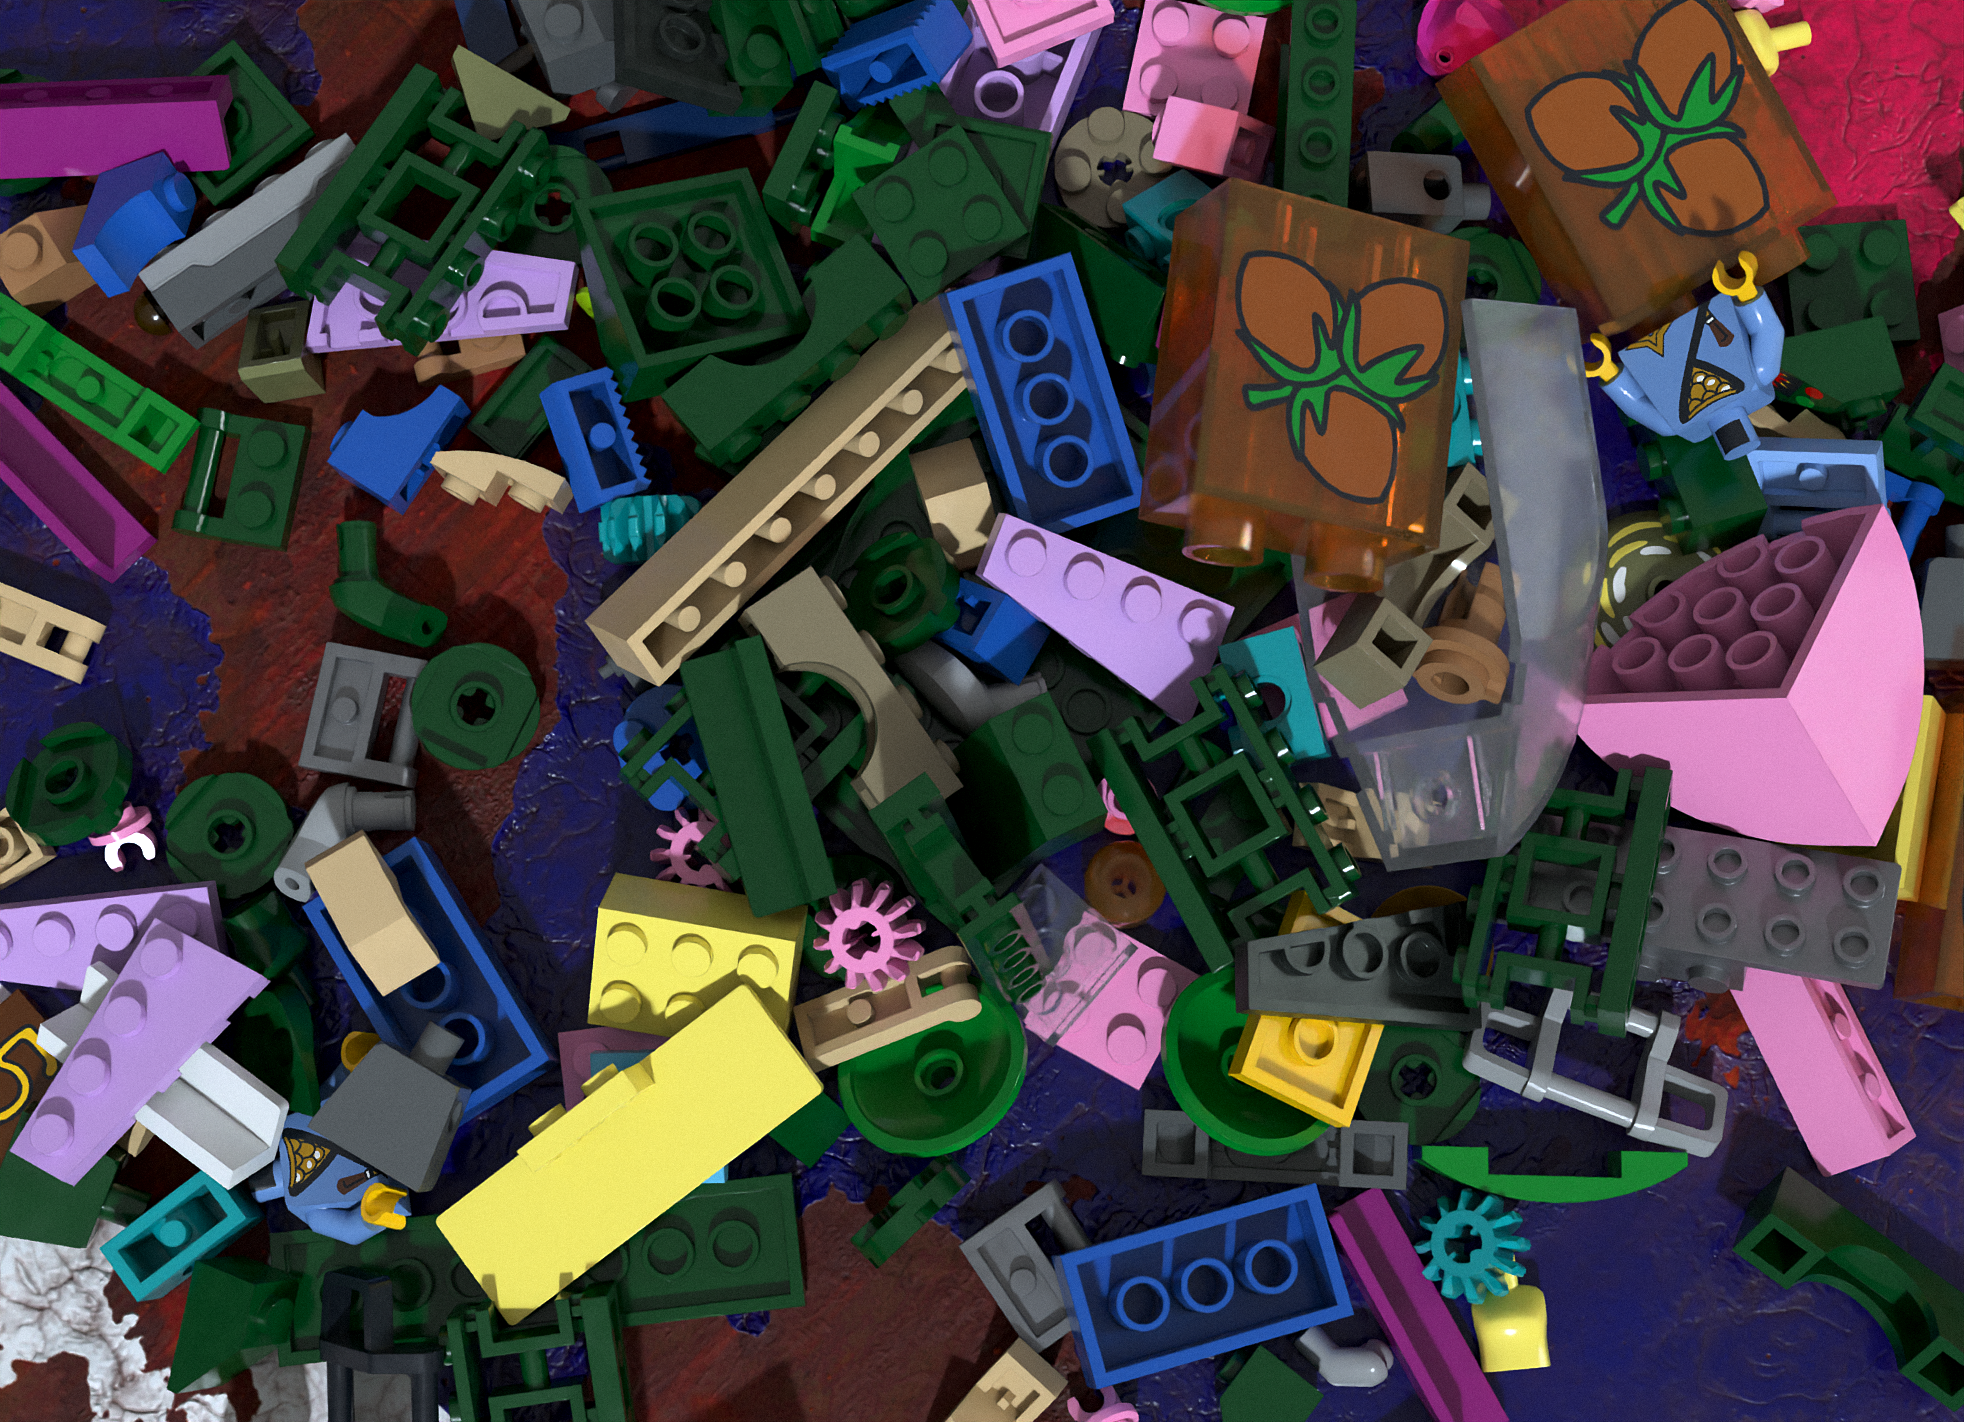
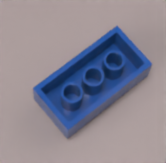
M1071 252L1058 254L937 295L1009 515L1055 534H1060L1150 503Z
M413 837L382 858L397 878L403 902L436 947L441 961L438 965L387 995L382 996L349 951L321 897L318 896L302 907L382 1041L393 1042L411 1052L429 1020L439 1023L465 1039L445 1072L472 1089L458 1126L460 1127L560 1064L561 1059L430 844L417 837Z
M1316 1183L1292 1187L1051 1256L1087 1387L1093 1389H1101L1354 1315Z

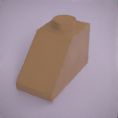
M88 205L37 212L0 234V278L11 296L38 317H42L96 284L95 280L72 252Z

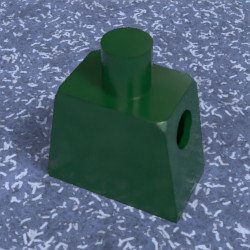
M33 1101L22 1111L0 1167V1236L72 1248H87L94 1238L102 1219L127 1227L147 1212L153 1194L117 1182L128 1152L116 1143L75 1186L61 1181L10 1152L11 1147L40 1102Z

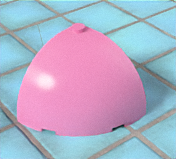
M1881 503L1851 507L1801 520L1803 531L1787 535L1770 543L1764 534L1758 535L1690 570L1634 611L1628 617L1634 627L1619 639L1611 649L1601 644L1576 673L1556 704L1579 737L1615 771L1619 772V768L1633 770V776L1644 777L1646 766L1673 770L1671 807L1696 819L1742 835L1781 843L1816 846H1877L1899 798L1913 759L1920 727L1924 689V646L1918 597L1905 549L1887 509Z

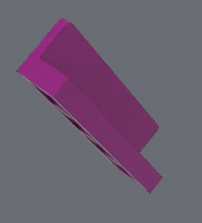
M229 75L0 84V179L99 175V173L160 152L165 153L178 172L227 170L232 162L224 117L233 100Z
M0 379V478L86 567L113 584L158 540Z
M1367 1188L1325 1211L1333 1243L1431 1421L1509 1422L1506 1413L1432 1281L1425 1279L1422 1274L1425 1267L1382 1190Z

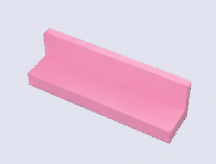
M1747 967L1743 991L1732 989L1730 991L1820 1173L1824 1177H1829L1887 1157L1915 1138L1916 1134L1841 984Z

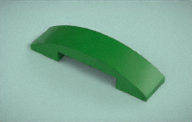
M0 292V368L97 433L165 475L201 423L157 393L141 386L57 331L48 322Z
M1413 1146V1160L1453 1183L1478 1192L1492 1193L1503 1198L1549 1203L1587 1202L1630 1194L1657 1184L1688 1166V1153L1608 1151V1177L1488 1174V1147Z

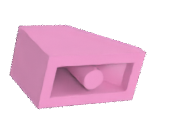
M1169 95L1165 109L1158 113L1154 121L1152 144L1155 150L1152 158L1180 168L1261 189L1277 128L1239 111Z

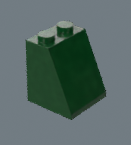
M1049 691L987 720L952 751L961 768V771L955 775L963 787L947 797L945 801L980 873L984 878L987 877L991 884L1103 830L1108 810Z

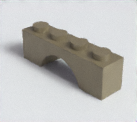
M1470 462L1465 463L1424 488L1312 668L1360 710L1404 688L1433 641L1422 630L1423 624L1433 605L1449 584L1474 559L1489 548L1515 504Z
M810 566L745 609L737 621L748 637L761 634L770 668L775 675L792 671H808L822 674L842 685L856 700L865 720L867 743L861 766L850 784L869 811L924 771L937 786L944 799L963 787L955 775L961 771L955 755L941 739L938 738L932 741L918 721L923 717V712L918 702L904 685L899 684L895 687L880 666L885 663V657L880 647L867 631L861 630L857 633L843 613V610L848 607L847 602L838 586L829 576L824 575L819 578L812 566Z

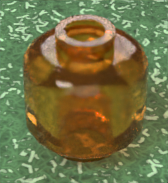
M1132 840L1114 841L1100 848L1089 860L1082 881L1083 899L1090 913L1103 924L1117 929L1135 928L1150 921L1161 908L1167 892L1142 844ZM1124 878L1121 885L1111 886L1115 880ZM1130 881L1135 887L1134 895L1128 889ZM1115 893H1122L1125 898L1119 897Z

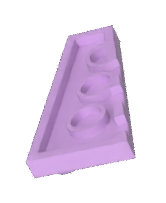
M359 231L344 254L368 266L382 246L365 238L362 231ZM492 250L485 259L484 271L479 282L471 291H463L450 310V318L446 329L435 342L568 330L579 273L578 266L575 262ZM405 259L392 277V280L409 288L414 296L430 272ZM346 282L329 307L318 302L316 296H314L305 348L311 354L402 345V343L397 339H394L392 342L383 337L374 320L385 303Z
M998 513L975 573L996 590L1011 597L1038 621L1045 623L1067 639L1068 643L1084 655L1093 658L1116 675L1118 680L1137 694L1143 695L1163 710L1164 714L1179 725L1193 718L1199 702L1189 682L1199 676L1203 677L1210 673L1218 653V646L1222 643L1235 609L1231 605L1006 513Z
M216 881L0 904V981L82 991L87 967L98 961L103 962L117 974L121 973L154 918L230 958L225 929L220 922L222 920V913Z
M154 918L11 1147L10 1152L61 1181L75 1186L136 1122L135 1114L157 1091L164 1093L182 1074L178 1069L205 1041L211 1044L230 1024L227 1018L249 996L255 998L271 981L252 969Z

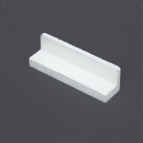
M101 961L87 967L80 1002L41 1023L36 1044L64 1064L119 974ZM205 1041L178 1069L182 1073L164 1093L157 1091L135 1114L138 1122L229 1190L275 1160L289 1103L285 1098L214 1045Z

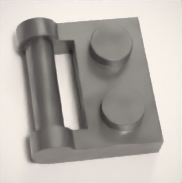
M327 642L298 765L308 770L415 790L419 771L413 769L419 738L411 728L409 699L413 683L428 661ZM393 676L406 679V685L389 760L386 763L371 760L389 678Z
M1056 1178L1043 1185L1023 1201L959 1244L960 1249L1019 1337L1037 1353H1040L1070 1332L1071 1327L1055 1269L1024 1224L1041 1214L1066 1252L1092 1245V1242L1062 1200L1066 1192Z

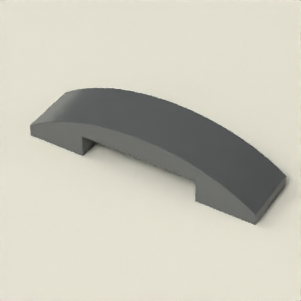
M1145 1109L1142 1175L1292 1184L1316 1183V1185L1407 1190L1409 1123L1352 1120L1350 1127H1334L1330 1125L1312 1143L1295 1152L1277 1156H1258L1234 1150L1213 1139L1201 1130L1184 1111Z

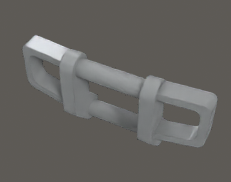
M1548 987L1538 1016L1505 1006L1504 1011L1492 1009L1490 1003L1481 1002L1482 1028L1468 1031L1462 1056V1065L1467 1071L1512 1090L1528 1099L1540 1102L1545 1097L1626 1127V1135L1706 1158L1711 1156L1722 1140L1728 1101L1726 1089L1719 1084L1667 1064L1679 1032L1681 1016L1663 1009L1655 1014L1632 1005L1627 1031L1645 1037L1647 1040L1636 1069L1631 1101L1552 1072L1561 1025L1567 1009L1570 1010L1572 991ZM1591 991V995L1600 996V993ZM1485 1028H1492L1530 1041L1525 1067L1487 1051L1482 1042ZM1666 1091L1700 1105L1706 1113L1704 1130L1659 1118L1662 1092Z

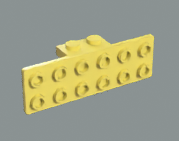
M742 984L735 988L639 1063L620 1072L612 1063L598 1072L580 1087L587 1098L568 1112L560 1103L534 1121L528 1127L534 1138L516 1151L519 1154L437 1217V1226L491 1301H495L496 1308L509 1325L519 1323L823 1091L824 1086L750 985Z

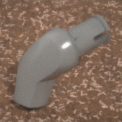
M930 639L918 648L899 655L894 659L896 669L906 681L947 722L967 736H970L987 720L1048 691L1043 677L1041 678L1040 672L1026 675L1019 686L1007 681L986 686L984 681L979 682L973 673L955 656Z
M349 782L328 787L308 811L274 872L273 878L278 889L285 895L306 903L317 889L306 871L305 862L362 829L363 831H414L416 824V798L414 790L357 792L356 787L350 786Z

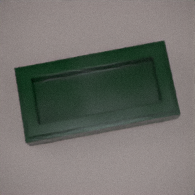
M545 332L467 425V429L497 454L526 461L551 431L539 393L552 383L591 372L594 369Z

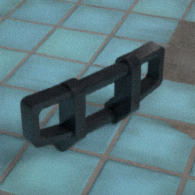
M354 1266L326 1272L323 1279L319 1357L321 1360L326 1361L328 1422H355L354 1370L367 1374H410L411 1421L439 1422L438 1371L444 1368V1346L432 1342H393V1292L389 1276ZM352 1289L359 1291L363 1298L364 1334L349 1331Z

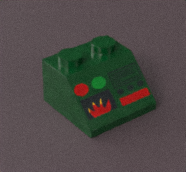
M1884 315L1784 338L1780 374L1772 382L1775 399L1770 404L1789 423L1807 409L1823 422L1838 428L1845 437L1867 429V421L1888 411L1886 404L1905 389Z

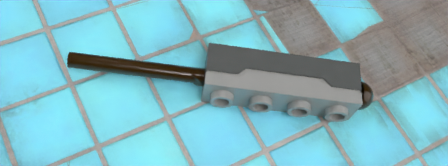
M528 41L494 65L519 79L538 66L539 63ZM431 132L425 139L423 144H425L433 138ZM344 133L335 140L327 139L316 144L308 151L305 160L284 175L275 174L266 178L255 188L253 196L233 209H223L211 215L203 223L201 231L182 244H172L158 252L150 260V265L138 274L149 290L142 292L135 301L133 314L137 325L150 335L165 336L173 332L167 322L170 320L177 331L197 350L249 314V310L261 307L286 290L288 287L274 260L356 148L347 133ZM399 208L394 215L400 212Z

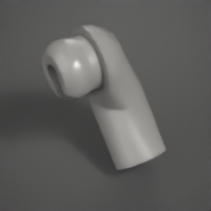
M1319 1325L1303 1329L1291 1343L1327 1382L1334 1386H1376L1387 1378L1388 1370L1393 1365V1353L1383 1341L1369 1339L1367 1343L1362 1344L1360 1347H1339Z

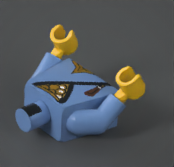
M1741 251L1738 256L1740 265L1746 272L1745 277L1735 279L1728 276L1725 272L1724 264L1718 260L1713 270L1712 279L1713 284L1721 293L1619 351L1618 354L1623 363L1614 364L1612 362L1611 344L1607 337L1599 333L1590 334V340L1603 352L1604 356L1601 360L1589 363L1585 362L1576 350L1572 349L1571 362L1575 371L1585 377L1600 376L1599 386L1628 417L1661 436L1678 435L1693 443L1700 442L1713 435L1723 458L1728 461L1749 454L1761 444L1748 415L1770 404L1775 399L1772 382L1780 374L1785 335L1784 328L1764 288L1755 286L1753 283L1758 264L1756 257L1748 251Z
M354 1031L347 1035L341 1047L342 1062L329 1078L319 1086L321 1107L373 1046L381 1041L378 1034ZM298 1112L286 1116L279 1142L280 1157L275 1158L274 1161L248 1177L250 1191L256 1202L262 1203L285 1196L288 1210L308 1224L313 1232L352 1245H358L386 1228L402 1230L406 1225V1216L412 1215L407 1186L307 1127L313 1117Z

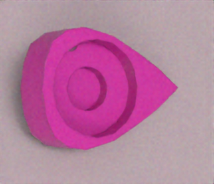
M1429 0L1422 10L1415 33L1416 58L1422 70L1434 79L1457 85L1463 83L1500 85L1541 79L1547 75L1532 46L1499 0ZM1439 56H1445L1448 62H1442Z

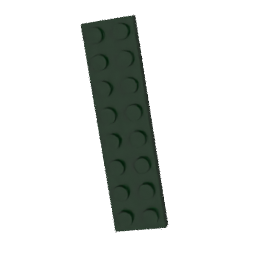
M787 1173L727 1180L725 1183L700 1184L561 1291L574 1289V1292L582 1291L587 1288L588 1284L615 1280L622 1327L806 1306L794 1174ZM441 1214L406 1218V1225L402 1230L386 1228L358 1245H352L313 1232L312 1229L269 1234L271 1266L300 1278L294 1303V1317L289 1326L286 1343L278 1347L279 1367L326 1362L319 1357V1336L321 1331L323 1279L328 1271L354 1266L389 1276L393 1292L394 1343L432 1342L439 1344V1328L441 1325H446V1318L457 1304L471 1303L473 1307L479 1306L481 1302L491 1301L437 1226L436 1219ZM352 1289L349 1331L364 1334L363 1298L359 1291ZM560 1292L516 1325H509L496 1308L499 1332L504 1333L558 1325L555 1299ZM578 1316L580 1332H585L583 1318ZM475 1331V1333H476V1339H477V1344H480V1343H479V1337H478V1331Z

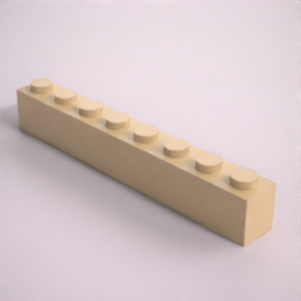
M951 287V288H949L948 290H946V291H944V292H947V291H950V290H953V289H956V288H955V287ZM938 296L925 305L918 302L908 312L909 318L896 334L884 341L879 339L860 357L858 363L848 374L836 380L585 620L617 666L660 687L683 662L695 653L967 387Z

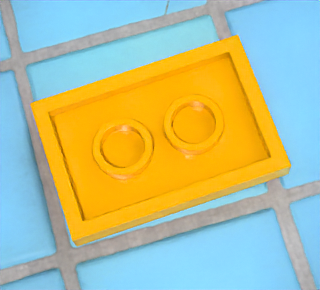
M1302 890L1292 894L1277 936L1338 926L1363 919L1338 906L1326 914L1319 915L1306 891ZM1249 1014L1228 1075L1334 1127H1350L1384 1025Z

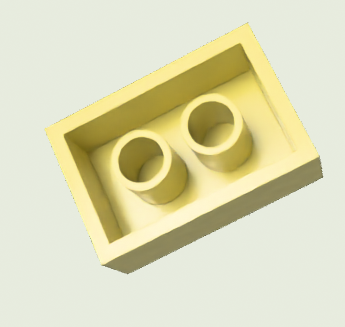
M615 873L598 908L587 1023L672 1038L735 988L742 984H748L788 1036L794 1018L793 1007H795L808 905H800L755 918L751 914L747 897L744 894Z

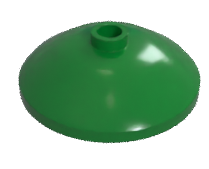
M1235 967L1213 974L1212 972L1206 973L1194 980L1177 996L1167 1012L1162 1027V1065L1175 1099L1188 1117L1201 1130L1234 1150L1258 1156H1277L1304 1148L1324 1133L1330 1124L1242 1081L1239 1084L1232 1076L1228 1075L1249 1014L1236 1013Z
M967 976L969 984L977 987L982 1004L981 1012L975 1017L962 1022L945 1021L839 1063L837 1079L843 1108L859 1132L877 1147L889 1153L912 1158H926L948 1154L962 1149L984 1136L1004 1117L1012 1106L1023 1084L1028 1061L1027 1038L1022 1022L1012 1005L1009 1003L1005 1007L1000 1008L983 980ZM941 983L925 988L927 995L944 989ZM955 1077L951 1084L943 1089H939L945 1079Z

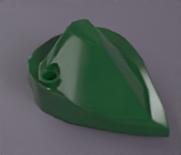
M279 984L271 990H264L259 993L244 1009L236 1027L233 1040L234 1060L285 1098L289 1103L290 1110L314 1117L321 1108L317 1077L321 1047L317 1020L311 1014L307 1000L297 986Z

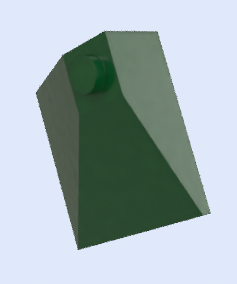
M748 167L572 201L570 208L600 347L608 368L614 371L612 378L613 381L618 383L616 388L618 393L622 395V404L660 396L710 354L729 363L744 365L799 342L807 334L812 322Z

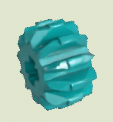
M652 495L617 498L603 504L600 507L601 522L598 523L599 542H602L603 558L615 565H643L702 509V503L691 496Z
M1469 1188L1461 1191L1458 1204L1446 1196L1437 1199V1208L1442 1218L1438 1220L1423 1216L1419 1219L1420 1225L1432 1232L1431 1240L1420 1241L1413 1246L1416 1249V1253L1434 1257L1422 1271L1425 1279L1430 1281L1442 1280L1441 1294L1443 1296L1456 1299L1464 1292L1467 1301L1472 1304H1483L1487 1289L1499 1297L1509 1294L1504 1274L1508 1273L1518 1277H1523L1526 1274V1268L1521 1263L1513 1261L1514 1252H1525L1531 1247L1529 1239L1511 1236L1523 1222L1522 1216L1514 1211L1503 1213L1504 1199L1490 1193L1481 1201L1478 1192ZM1475 1236L1480 1237L1482 1240L1481 1249L1471 1251L1470 1256L1464 1255V1244L1474 1242Z

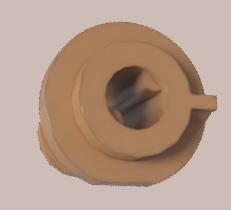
M1486 562L1477 587L1468 581L1466 577L1468 571L1466 568L1452 581L1454 587L1444 598L1436 625L1422 629L1433 641L1412 676L1428 694L1454 704H1471L1479 700H1487L1498 705L1510 673L1508 658L1497 645L1506 619L1505 604L1507 600L1509 601L1513 598L1516 583L1513 576L1505 569L1496 564Z

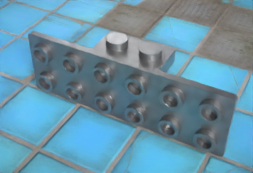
M1523 803L1512 855L1519 856L1524 831L1560 836L1563 817L1534 813L1533 804ZM1626 819L1625 827L1590 822L1586 841L1617 846L1618 863L1615 873L1624 874L1635 821ZM1667 826L1637 980L1657 981L1661 977L1688 981L1691 987L1708 993H1724L1728 989L1743 991L1747 967L1879 990L1883 987L1902 868L1899 864ZM1536 861L1527 905L1589 916L1598 871ZM1502 902L1497 922L1499 924L1507 925L1506 912L1508 903ZM1606 920L1602 942L1611 943L1614 921Z

